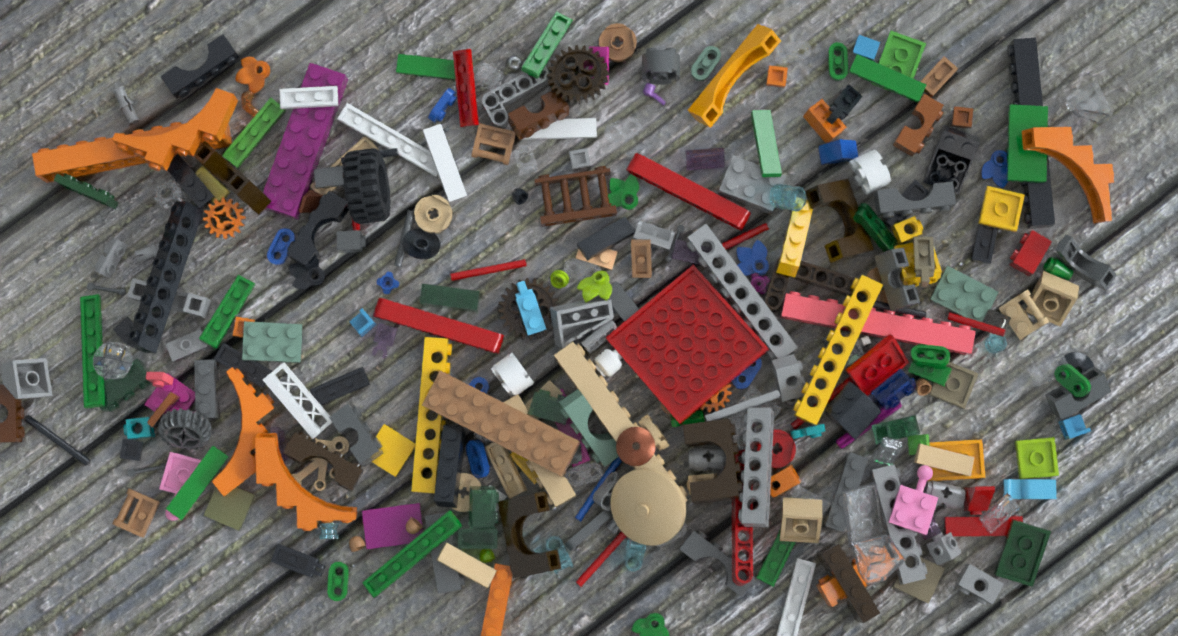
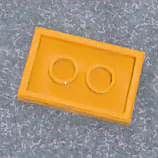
M982 439L929 442L931 447L975 458L971 476L930 467L933 471V476L927 481L985 478Z

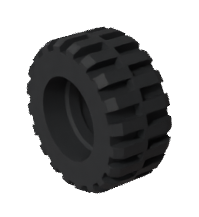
M375 148L349 151L343 158V185L352 220L358 224L385 221L390 216L391 199L389 179L383 155L380 150Z

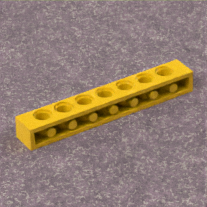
M861 275L859 279H854L851 288L854 290L851 296L847 295L843 302L845 309L843 313H838L834 321L837 324L834 331L830 330L826 338L829 341L827 347H822L818 358H820L818 366H813L809 374L812 378L809 383L806 382L803 386L801 393L804 395L801 401L797 400L793 410L796 411L794 416L814 426L817 425L883 284L864 275ZM857 293H864L866 296V301H858L856 297ZM849 310H855L858 313V318L855 320L851 319L848 316ZM841 327L849 329L850 334L848 337H843L840 334ZM834 344L841 347L842 351L839 355L832 352ZM825 362L832 363V372L824 370L823 365ZM817 379L825 382L824 389L819 390L816 388L815 381ZM811 396L816 399L817 404L815 407L808 406V397Z
M425 337L411 492L435 494L442 440L441 432H443V425H446V420H443V416L438 414L434 421H430L427 415L431 410L422 406L434 383L431 381V375L439 371L450 374L451 363L447 362L448 355L452 354V344H449V340L445 338ZM436 353L442 354L443 357L439 363H434L432 360L433 355ZM430 429L436 432L433 440L426 438V432ZM427 449L434 451L432 459L428 460L424 457V452ZM425 468H430L433 472L429 479H425L422 475Z

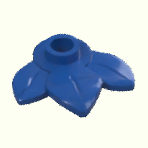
M1003 150L995 151L991 155L990 160L984 163L981 171L983 179L992 178L994 183L1000 188L1005 187L1008 183L1007 152ZM997 157H1001L1003 162L998 163Z
M756 240L752 249L748 247L737 248V257L741 262L737 266L745 276L754 273L762 276L767 273L769 269V263L766 260L767 249L761 241ZM757 263H761L763 265V268L761 270H758L756 268Z

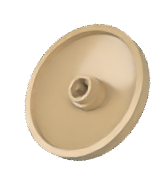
M653 468L634 469L618 480L611 494V512L617 526L628 538L637 543L649 546L663 544L672 539L684 524L686 503L682 491L677 483L662 471Z

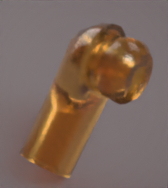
M247 90L241 95L242 108L254 118L259 110L252 104L255 96L251 90Z

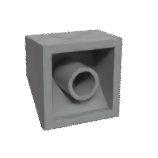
M47 358L12 360L0 365L3 385L15 399L53 396Z

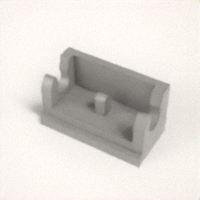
M639 220L633 239L651 240V247L669 252L675 232Z

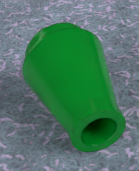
M1049 257L1043 266L1044 271L1067 281L1071 279L1074 272L1056 257Z

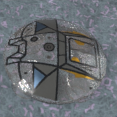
M118 342L103 344L96 350L93 356V366L96 373L106 379L124 378L133 363L130 350Z

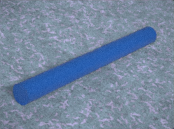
M620 457L612 461L575 516L576 519L579 521L583 520L594 503L593 495L595 491L603 484L609 474L616 471L622 462Z

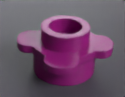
M758 273L752 274L751 285L760 294H765L767 292L766 286L770 282L769 277L760 276Z

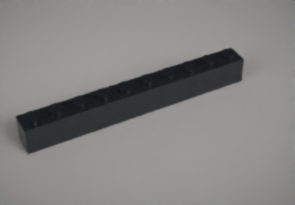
M1036 37L1013 39L1007 46L1008 57H1011L1009 73L1013 76V82L1011 83V92L1015 96L1013 105L1043 106ZM1047 155L1046 182H1020L1021 186H1024L1025 196L1023 205H1026L1024 222L1028 225V229L1048 228L1055 225L1049 158Z

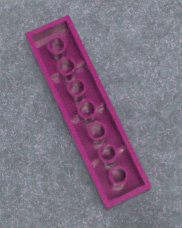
M309 63L301 88L337 86L338 106L295 108L292 110L263 191L272 201L265 210L299 220L301 214L299 208L303 196L310 189L314 178V169L318 167L348 83L346 74Z

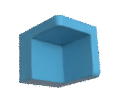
M858 35L853 53L874 61L880 42Z
M361 308L359 310L360 313L349 322L358 334L363 337L377 324Z
M1080 414L1058 422L1065 440L1091 432L1090 428H1086Z

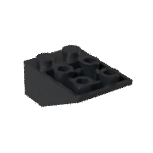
M943 125L923 183L933 185L935 183L953 182L954 192L959 195L979 147V137Z

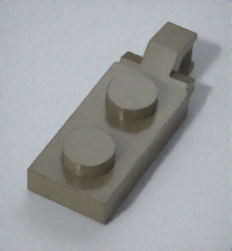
M913 237L914 271L916 277H920L921 287H929V277H933L935 271L933 237Z

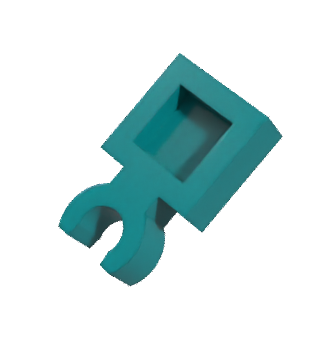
M821 423L793 430L790 433L792 439L810 435V438L822 436L821 432L826 430L825 425Z

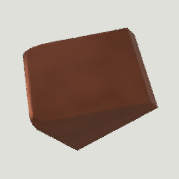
M313 190L308 191L303 196L299 212L311 213L313 210H316L320 205L319 201L323 195Z

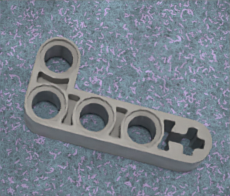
M546 67L541 75H544V79L533 77L532 81V76L524 73L483 96V107L494 127L504 129L508 126V114L504 107L548 84L547 74H549V71ZM523 81L530 84L526 89L521 88L519 85ZM506 90L513 92L512 96L508 98L504 97L503 93ZM489 99L496 100L494 106H488L486 102ZM502 115L505 117V120L502 123H498L495 121V118Z

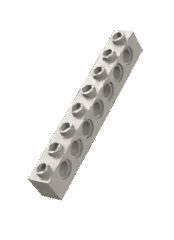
M703 225L688 236L686 245L692 253L694 251L699 256L698 261L702 267L709 269L711 272L709 274L710 278L715 284L717 282L722 287L720 291L726 299L730 298L734 303L732 307L737 314L741 313L746 324L754 330L757 336L769 348L766 353L770 359L774 360L785 357L797 349V345L708 225ZM703 243L710 245L711 251L709 253L701 250ZM713 259H720L722 267L715 268L712 264ZM731 274L734 278L733 283H726L724 275ZM737 289H742L745 292L744 299L736 297L735 292ZM750 304L756 307L754 315L747 312V306ZM760 320L767 322L768 327L766 330L759 328L758 323ZM772 335H775L779 338V344L777 346H773L770 343V337Z

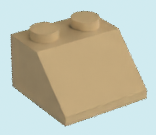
M1043 271L1033 289L1031 298L1050 323L1061 327L1078 298L1079 286ZM1027 306L1025 312L1033 315Z
M783 497L780 541L819 543L822 524V500Z

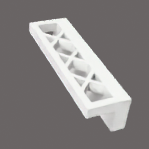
M285 362L263 379L312 439L332 423L329 414ZM282 368L288 374L287 381H280L275 375ZM290 385L300 388V396H293L290 393ZM303 400L311 401L313 404L312 411L305 410L302 407ZM315 415H322L327 422L319 427L315 422Z

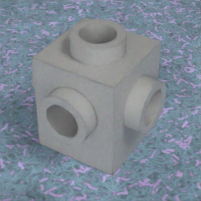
M942 532L932 536L933 540L926 544L937 565L950 561L961 554L957 541L951 532L945 535Z

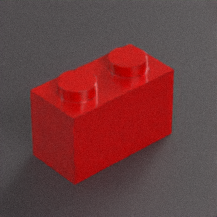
M1034 230L1022 235L1019 241L1021 243L1019 249H1014L1010 256L1011 262L1009 265L1028 277L1034 274L1052 243L1051 240Z

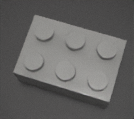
M733 155L718 195L771 215L786 175L782 174L781 177H762L760 165Z

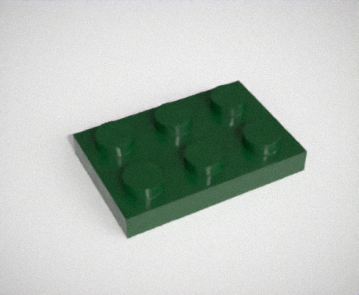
M66 173L63 176L56 174L53 180L66 189L115 210L119 204L114 200L115 196L100 188L97 191V188L84 181L80 183V181Z
M1012 519L994 574L1033 587L1051 531Z

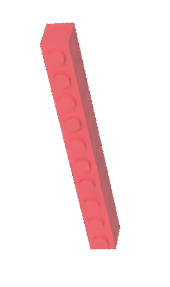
M793 291L784 295L780 318L835 329L837 324L834 321L838 313H843L845 306L838 304V300L834 299L822 301L819 300L820 297L808 295L807 298L800 296L801 293ZM872 308L860 334L883 339L891 334L898 342L913 345L943 346L949 352L970 355L972 354L976 331L970 330L971 327L959 325L958 328L953 327L952 323L940 321V324L933 323V319L930 318L918 320L914 319V316L910 314L898 316L895 315L894 311L884 310L883 312H878L876 308ZM849 310L848 316L855 320L858 318V313L855 310ZM841 327L840 329L843 331L850 332L849 329L846 327Z

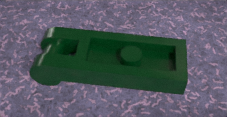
M861 203L858 211L853 216V220L864 227L883 252L893 249L898 240L872 208L866 203Z

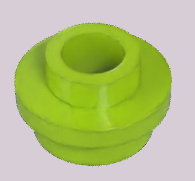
M555 270L550 276L551 284L555 288L566 287L569 283L568 275L562 270Z

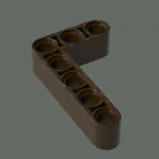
M778 259L770 278L764 302L771 312L776 311L782 304L790 278L844 296H851L853 292L851 285L855 278L804 261L800 262L799 267L805 268L807 275L800 276L797 272L795 277L776 273L779 263ZM817 273L824 274V282H819L816 279ZM835 279H841L843 281L842 288H838L835 286ZM774 280H781L783 287L780 289L776 288L773 284ZM864 293L857 294V299L862 297ZM774 297L778 302L777 306H770L768 298Z

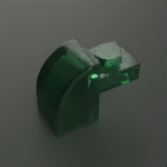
M916 415L872 425L876 444L920 434Z

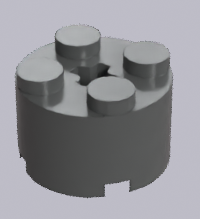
M647 48L646 53L642 55V80L648 79L650 84L656 85L671 84L673 79H676L677 82L680 79V55L676 53V49L666 48L665 50H657V48Z

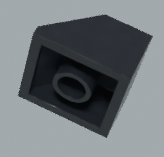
M849 382L824 409L827 417L854 440L881 413L880 409L852 382Z

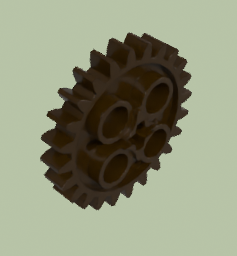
M576 45L575 50H572L569 46L568 52L561 50V56L555 54L556 61H550L552 67L547 68L549 71L547 78L549 80V87H551L552 93H556L557 98L562 96L563 102L569 99L571 105L574 100H577L578 105H580L581 100L584 99L587 104L589 97L595 100L594 94L601 95L600 89H606L604 83H608V78L606 77L609 75L608 70H606L608 66L607 63H604V57H600L598 51L594 53L592 47L586 51L585 45L579 50L578 45ZM570 63H575V64H574L573 66H571V67H568V66H567V65L570 64ZM588 66H593L590 70L585 69ZM565 80H570L567 84L563 83ZM584 83H588V84H589V85L586 86V87H582V86H581V85L584 84Z
M526 278L525 284L527 289H532L536 294L537 301L543 299V302L538 306L547 310V315L543 317L546 328L552 331L550 307L558 306L555 303L559 299L552 298L555 291L549 293L550 286L548 285L544 288V281L538 285L535 278L532 283ZM511 283L512 290L506 288L505 291L508 295L502 294L501 298L504 301L498 303V305L503 307L498 310V313H503L499 320L506 321L503 327H510L508 333L514 330V337L516 338L519 334H522L521 338L524 340L527 333L521 323L522 318L515 319V316L520 314V312L511 309V303L516 302L515 294L519 293L517 286ZM544 330L529 335V340L531 341L533 339V335H535L537 339H540V333L546 336L547 331Z

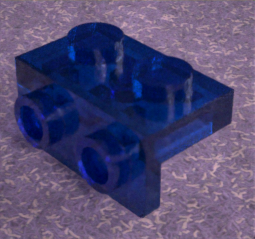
M899 369L874 389L871 394L887 411L890 408H895L905 396H910L915 391L916 383L913 378H909L902 369Z

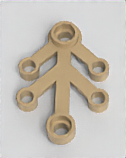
M342 436L335 437L332 441L314 438L316 443L319 441L329 448L328 451L332 453L337 451L344 455L350 447L349 441ZM339 442L343 444L340 450L336 448V444ZM312 458L309 460L314 461L297 474H291L302 485V480L319 467L318 478L314 483V487L318 491H323L327 486L325 479L328 462L324 459ZM332 468L329 474L334 479L335 477L332 474L334 469ZM319 481H322L324 484L321 489L317 487Z

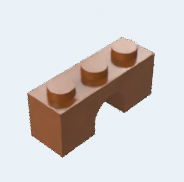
M923 94L912 112L913 115L919 118L921 128L913 130L904 126L893 146L911 157L915 153L919 154L925 145L922 143L925 136L929 138L934 130L932 124L934 121L938 122L944 112L941 109L944 105Z

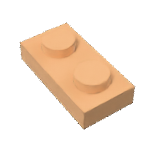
M578 249L576 259L612 271L618 252L607 249L587 261Z

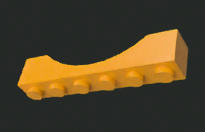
M760 24L755 26L687 110L697 122L710 128L723 113L726 97L737 79L753 64L769 56L781 42L774 31Z

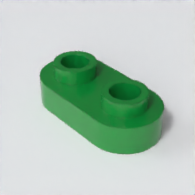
M840 42L833 43L828 50L829 76L835 81L845 79L848 74V52L846 46ZM834 51H839L840 56H835ZM836 69H839L841 71L840 75H837L835 73Z
M918 344L911 350V359L918 365L944 367L950 361V352L943 346ZM918 355H924L923 358H919V357H917V356H918Z
M1062 364L1056 368L1054 373L1056 380L1074 396L1083 397L1090 392L1091 384L1089 380L1073 366ZM1062 372L1066 374L1065 378L1062 376ZM1076 385L1080 386V391L1076 388Z
M335 562L329 568L327 594L333 601L343 600L348 593L349 568L343 562ZM337 568H341L343 570V573L341 575H338L336 573ZM337 587L341 589L340 595L335 593Z

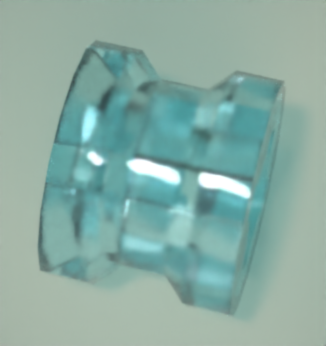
M996 334L988 336L985 340V348L990 353L1001 352L1007 345L1006 338Z
M319 523V528L321 529L319 539H339V534L337 533L339 523Z

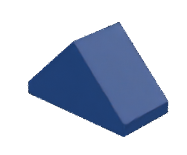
M839 139L818 146L821 165L851 161L858 157L855 140Z

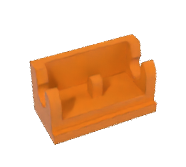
M821 99L809 108L803 117L825 143H830L847 127L839 118L833 124L826 120L832 112L829 110L830 107Z

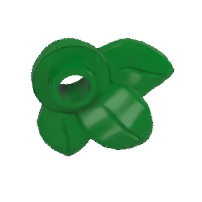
M631 174L625 182L617 178L610 179L611 193L608 194V198L612 206H621L626 210H632L637 206L638 197L636 194L640 187L634 175ZM628 197L632 198V203L630 204L625 202Z
M651 613L647 618H640L632 626V631L640 634V636H669V631L664 626V617L659 613ZM655 620L659 624L657 626H654L651 622Z

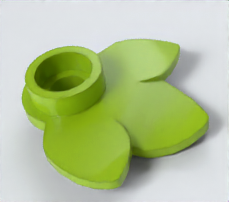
M605 271L595 272L591 277L581 280L577 286V289L582 291V296L586 303L597 295L607 301L612 293V286L609 283L610 278Z

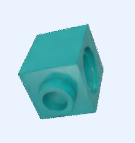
M150 417L126 419L124 434L127 436V439L155 437L154 427L147 423ZM140 423L142 425V431L139 434H137L135 432V426Z

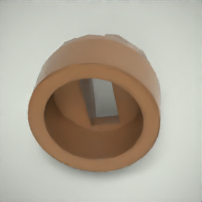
M926 379L916 381L915 390L920 396L930 393L932 386Z
M413 517L406 523V530L410 534H416L423 528L422 524Z
M353 536L349 541L351 552H356L366 547L364 540L359 536Z

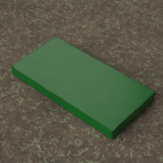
M1011 104L1008 106L1007 181L1046 182L1047 155L1037 151L1023 150L1022 131L1036 127H1048V106Z

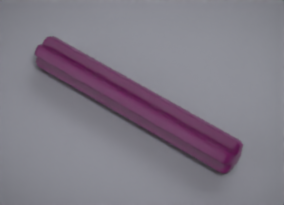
M896 398L881 408V413L861 435L901 408V402ZM846 433L836 440V444L840 449H843L852 443L854 439Z

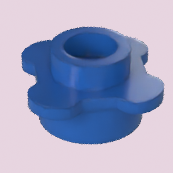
M386 272L384 276L377 279V285L381 286L383 293L388 295L391 293V290L399 287V281L394 279L392 272Z

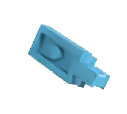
M525 281L518 282L516 286L519 293L515 294V300L527 336L546 330L535 294L532 289H527Z

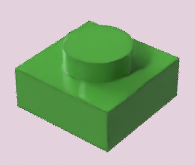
M929 434L908 436L909 455H916L918 444L930 446Z

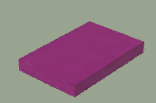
M420 503L362 511L366 549L409 544L424 532L423 528L416 534H410L406 530V523L411 517L418 520L423 526Z

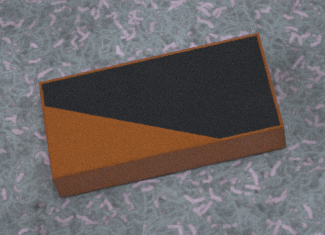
M170 392L147 423L157 428L163 414L171 411L181 397L176 393Z

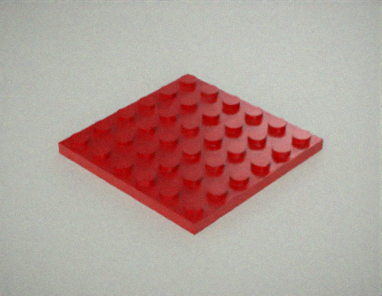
M694 265L606 337L610 345L621 355L623 360L679 424L684 422L769 350L764 342Z

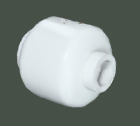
M603 350L594 359L596 370L603 377H612L622 368L621 355L616 350Z

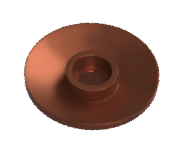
M630 427L624 430L617 439V454L628 465H644L651 460L655 453V440L646 429ZM633 443H639L640 448L634 450L632 448Z

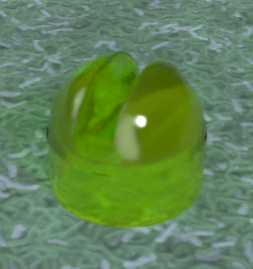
M483 548L479 553L480 561L487 563L495 560L493 550Z

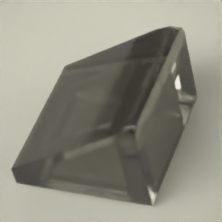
M988 309L983 323L1006 329L1011 318Z

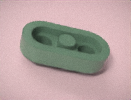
M708 46L703 50L691 68L693 79L705 81L710 76L721 58L720 50L717 47ZM708 55H713L714 59H708ZM703 70L704 74L699 75L697 71Z

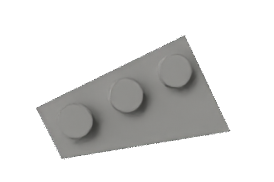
M601 297L593 298L587 303L582 300L550 307L555 345L562 349L570 342L583 337L582 335L595 330L614 318L611 299L606 301Z

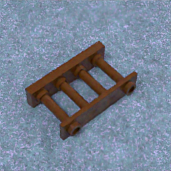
M599 166L595 167L593 171L549 177L548 174L538 176V179H535V186L542 187L545 208L544 216H540L541 226L545 227L617 216L616 205L612 206L609 203L605 176L611 174L610 168ZM598 177L602 205H600V208L593 209L590 206L586 179ZM579 180L583 204L580 211H574L571 208L568 181ZM560 183L564 206L563 213L555 214L552 210L549 184Z

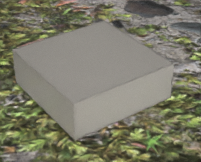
M587 148L569 151L572 171L591 168Z

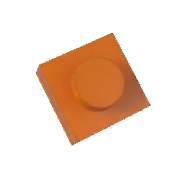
M769 65L766 86L785 88L788 68Z
M236 317L233 337L243 338L244 321L255 322V320Z

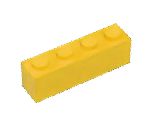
M795 198L776 273L795 277L797 274L813 211L806 199Z

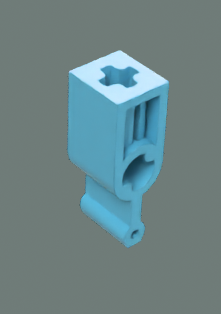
M1003 479V499H1057L1056 480Z

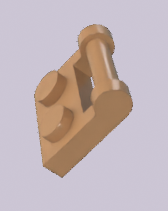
M479 123L471 157H482L509 165L516 136L515 132ZM480 145L506 150L505 155L480 150Z
M128 488L125 502L117 519L115 518L112 524L144 538L160 505V501ZM134 498H137L139 500L127 524L124 520Z

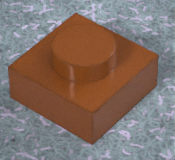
M954 106L951 126L970 129L972 127L973 108Z

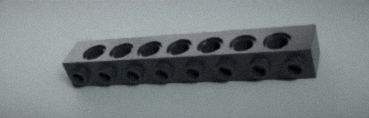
M187 201L174 202L171 207V213L165 225V231L159 243V249L153 261L150 276L146 281L147 285L144 294L141 296L132 329L128 334L126 345L144 353L157 352L204 211Z

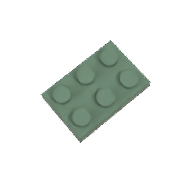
M946 266L929 300L957 315L984 323L999 292Z
M244 321L242 361L301 363L302 324Z

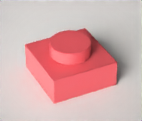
M147 372L145 379L150 381L153 386L163 388L164 385H172L174 378L164 372Z

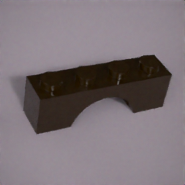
M294 432L283 451L284 456L299 464L312 458L326 460L335 471V484L352 492L363 474L362 465L353 460L348 462L344 459L345 456L337 451H334V453L328 451V447L319 441L317 443L310 441L311 437L303 432H300V434Z

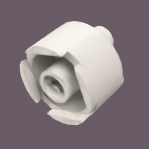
M875 149L849 161V165L856 175L853 177L854 182L858 187H862L866 195L891 182L886 164L883 165L880 160L883 158Z
M512 352L491 368L511 398L517 394L519 395L534 384Z

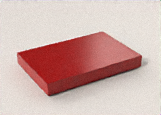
M889 334L849 366L846 372L855 386L868 397L910 362L894 336Z

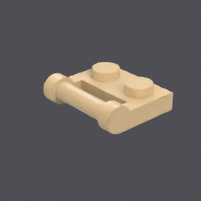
M1028 289L998 308L1020 340L1049 322L1048 318L1043 316L1030 297L1031 293ZM1021 300H1024L1037 319V323L1034 324L1019 303Z

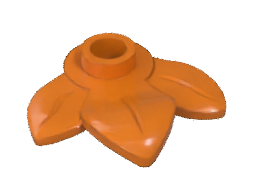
M245 57L241 59L243 68L237 72L235 80L240 84H248L250 94H256L264 87L265 79L270 75V66L267 62L257 61L254 57ZM259 67H262L261 73L258 72Z

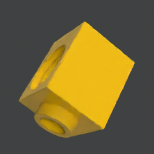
M915 216L891 227L895 238L898 240V245L923 234V226L920 220H916ZM904 226H910L913 229V233H905Z

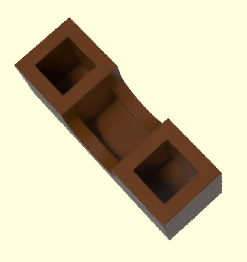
M552 91L541 96V107L543 110L539 113L529 112L524 105L508 113V123L519 140L529 138L535 132L546 129L552 123L561 121L569 115V105L567 102H563L562 96L557 98L556 93H552Z
M0 384V405H4L7 408L8 416L4 422L0 423V444L22 443V438L25 436V430L22 427L24 408L22 407L21 400L23 399H15L3 384Z

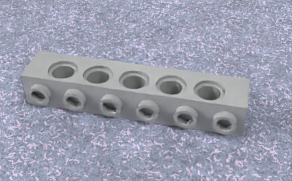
M748 408L747 414L744 415V424L747 425V429L743 434V443L746 444L745 452H742V463H745L744 471H741V481L744 483L743 492L740 493L742 509L739 510V521L745 527H768L774 412L771 408ZM762 425V430L754 433V428ZM761 444V449L758 452H753V447ZM760 463L759 470L752 471V466ZM758 482L759 488L752 491L751 485ZM752 502H758V507L755 510H750Z
M894 464L869 471L893 560L897 565L896 571L900 585L926 579L927 568L920 559L922 550L920 544H916L914 537L917 536V532L906 528L900 530L894 524L888 523L892 512L889 504L891 500L896 499L900 486L901 474L899 468H896ZM886 481L893 483L894 488L892 491L885 489L884 484ZM901 538L908 539V548L901 547ZM908 556L914 559V566L912 568L907 567L905 564V559Z

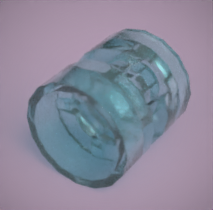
M776 184L770 192V203L775 208L795 212L800 211L806 203V192L799 186Z

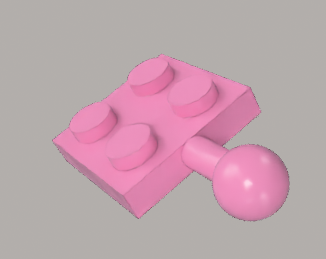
M170 452L159 489L175 493V497L201 460ZM168 510L165 511L167 519L171 521L179 519Z
M923 465L917 470L919 480L916 490L903 485L899 486L888 523L927 535L938 497L923 493L926 481L930 480L933 476L932 469L927 465Z

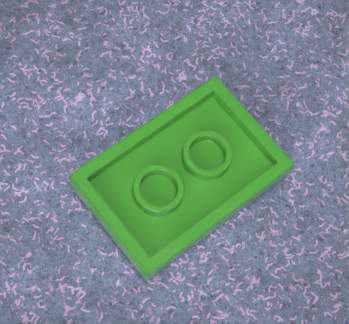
M890 31L878 64L914 79L926 43Z

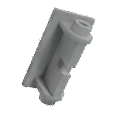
M112 237L103 251L107 253V256L101 255L95 265V271L111 278L128 245Z

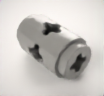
M720 447L693 448V450H688L689 470H723L726 465L725 452ZM706 456H709L711 462H707Z
M931 480L930 482L926 481L923 493L938 497L936 504L938 506L956 510L957 508L961 509L965 501V490L959 486Z

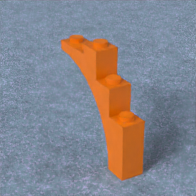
M216 88L203 109L182 126L160 135L146 137L114 133L112 140L118 149L124 152L128 150L133 151L135 155L144 158L151 169L167 171L175 152L185 157L187 154L194 157L202 137L210 142L214 140L221 142L238 100L234 94Z
M1036 127L1023 130V150L1037 151L1051 156L1069 169L1078 180L1088 199L1093 224L1112 221L1108 184L1114 183L1113 165L1094 164L1092 145L1073 146L1071 127Z
M233 367L225 373L232 382L239 399L241 431L238 444L231 459L224 469L211 481L222 496H226L256 472V454L253 453L251 455L250 451L255 448L257 433H268L261 423L258 425L256 422L273 410L274 406L272 404L275 403L269 394L264 395L261 393L256 397L254 395L256 390L250 383L246 385L242 380L244 375L238 368L234 370Z
M257 433L255 437L256 484L272 486L273 483H276L277 506H282L284 509L297 506V529L302 528L303 531H312L314 528H317L318 521L332 523L333 520H341L342 523H350L356 520L357 507L340 506L326 502L311 494L296 481L283 461L277 433Z

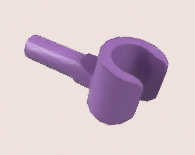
M647 83L643 89L644 95L656 99L664 106L666 101L654 93L656 87Z

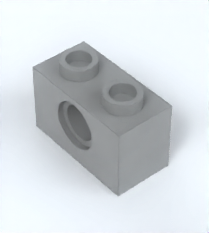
M794 354L771 360L777 390H779L782 402L803 397L804 394L801 391L805 385V380L800 372H803L801 361H797Z
M965 564L955 583L959 586V591L968 596L970 593L975 595V600L983 605L987 603L993 604L1004 583L971 564ZM977 580H980L983 584L980 591H976L974 588Z

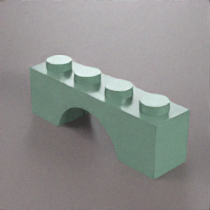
M579 389L559 402L562 406L561 413L566 420L568 418L572 420L573 423L570 426L576 434L581 433L583 438L580 440L587 449L590 447L593 450L591 455L597 463L601 462L605 467L619 457L616 450V442L609 433L595 434L589 431L588 418L593 408Z

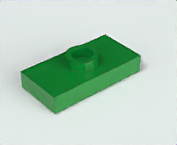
M912 361L908 372L945 387L952 368L947 366L918 365Z

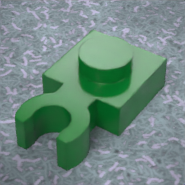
M703 410L695 411L681 424L670 414L672 427L705 422Z

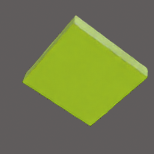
M1054 437L1015 441L1019 479L1059 476Z

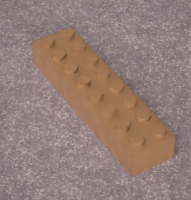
M439 371L422 406L561 477L564 476L580 445V441L442 371Z

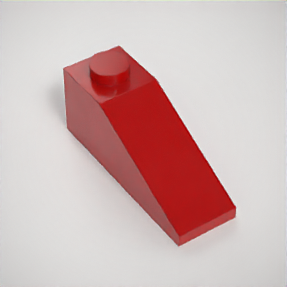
M995 486L963 488L966 493L964 511H970V515H982V511H988L995 492Z

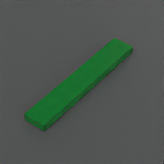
M99 294L80 297L83 402L86 409L105 406L103 366H94V356L103 357L101 296Z
M448 511L362 582L371 596L376 598L460 529L462 524L452 511Z

